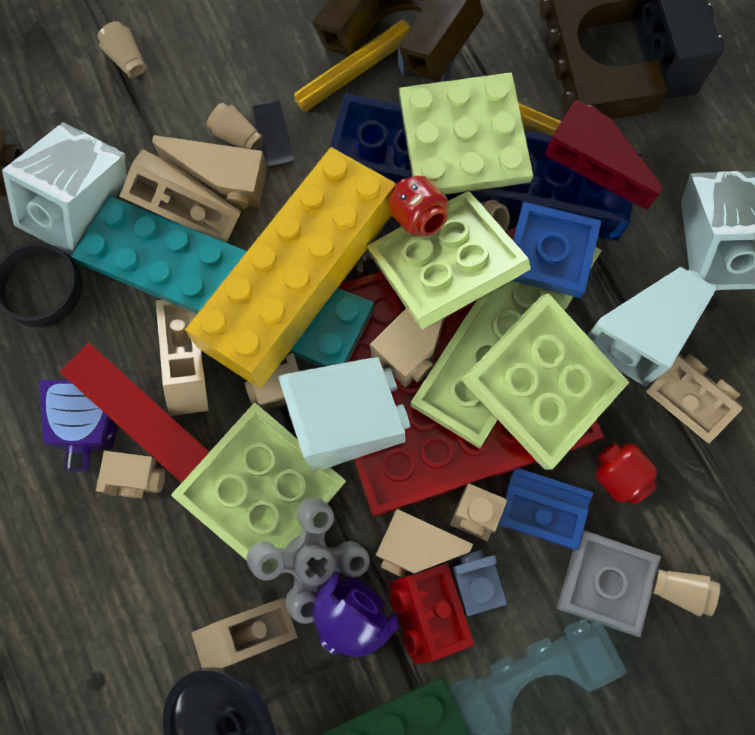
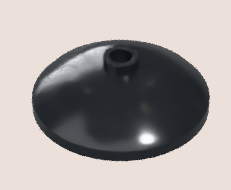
M206 667L192 671L172 687L165 701L163 710L164 735H276L272 717L260 695L244 679L225 669Z

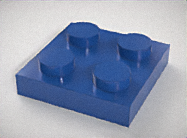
M523 202L513 241L529 258L531 270L511 281L582 298L588 281L601 221Z

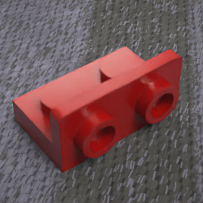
M448 563L389 582L391 591L390 603L395 613L399 616L403 629V645L414 664L433 662L474 646Z

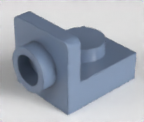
M483 550L459 556L461 565L452 567L466 616L507 605L495 566L497 563L495 555L485 558Z

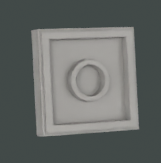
M583 530L578 550H573L557 609L640 637L661 556Z

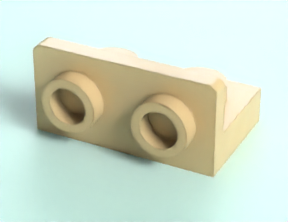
M690 353L686 358L678 354L671 368L654 380L646 389V393L710 444L743 409L736 400L741 394L722 379L716 384L704 374L708 368Z

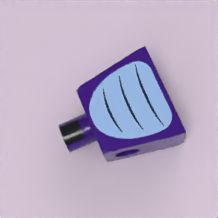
M40 380L39 390L44 443L56 449H66L65 471H89L91 450L112 449L118 425L69 380Z

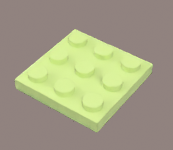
M512 72L399 88V100L412 177L417 175L427 177L444 195L466 192L468 190L474 191L531 183L533 172Z
M469 190L448 201L447 221L435 234L430 236H412L400 227L367 245L371 257L421 330L531 270L529 258Z
M549 293L542 295L461 379L544 469L552 470L629 383Z
M254 402L171 496L247 561L248 551L259 542H269L278 548H286L291 540L301 535V525L297 519V509L300 503L309 497L321 498L328 503L346 480L330 467L313 473L303 458L298 439Z

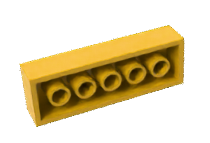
M330 147L186 327L185 331L196 347L259 389H262L366 251L367 245L372 243L392 216L389 210V201L396 183Z

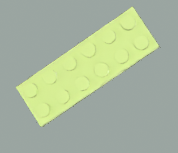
M595 247L591 268L602 251ZM509 281L478 298L412 399L410 406L476 447L481 448L498 419L461 379L542 295L549 293L564 311L573 299V296Z

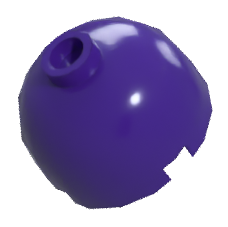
M334 572L319 590L313 605V621L320 635L319 641L327 651L335 655L339 653L348 657L371 655L378 651L398 628L397 619L393 613L387 618L381 610L385 605V601L368 585L357 578L347 577L345 580L339 579L341 572Z

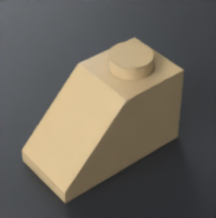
M396 509L376 557L383 559L381 568L403 578L405 571L414 574L469 553L473 544Z
M285 598L217 621L191 633L202 668H224L298 638L291 616L285 607Z

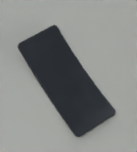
M275 100L254 105L252 109L258 133L263 136L261 147L267 167L293 161L294 158L280 101Z

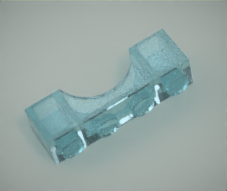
M582 619L563 629L566 636L552 643L549 637L528 646L526 648L529 653L527 656L515 662L511 656L504 658L489 667L491 674L477 681L474 676H469L453 684L451 689L472 734H511L513 703L521 689L538 677L545 675L568 677L581 689L590 693L627 674L628 672L603 624L595 622L589 624L586 619Z

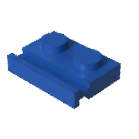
M519 468L514 469L504 499H507L498 525L572 550H578L593 492Z

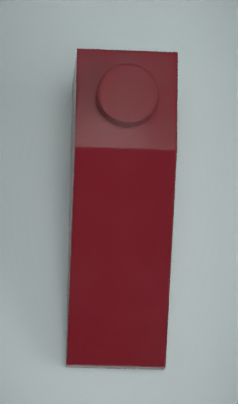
M575 99L553 133L545 155L648 211L661 192L662 185L610 117L602 114L596 107L585 105Z

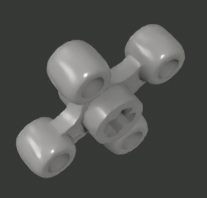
M317 497L306 498L298 506L297 519L301 525V535L291 540L286 548H278L269 542H259L253 545L247 554V565L250 571L261 580H272L279 576L280 573H291L294 576V587L286 596L285 607L294 620L304 624L313 622V605L318 594L317 587L326 582L333 574V571L341 572L347 577L356 578L363 575L370 564V557L367 551L356 542L345 541L335 548L326 546L324 536L333 524L334 512L328 503Z

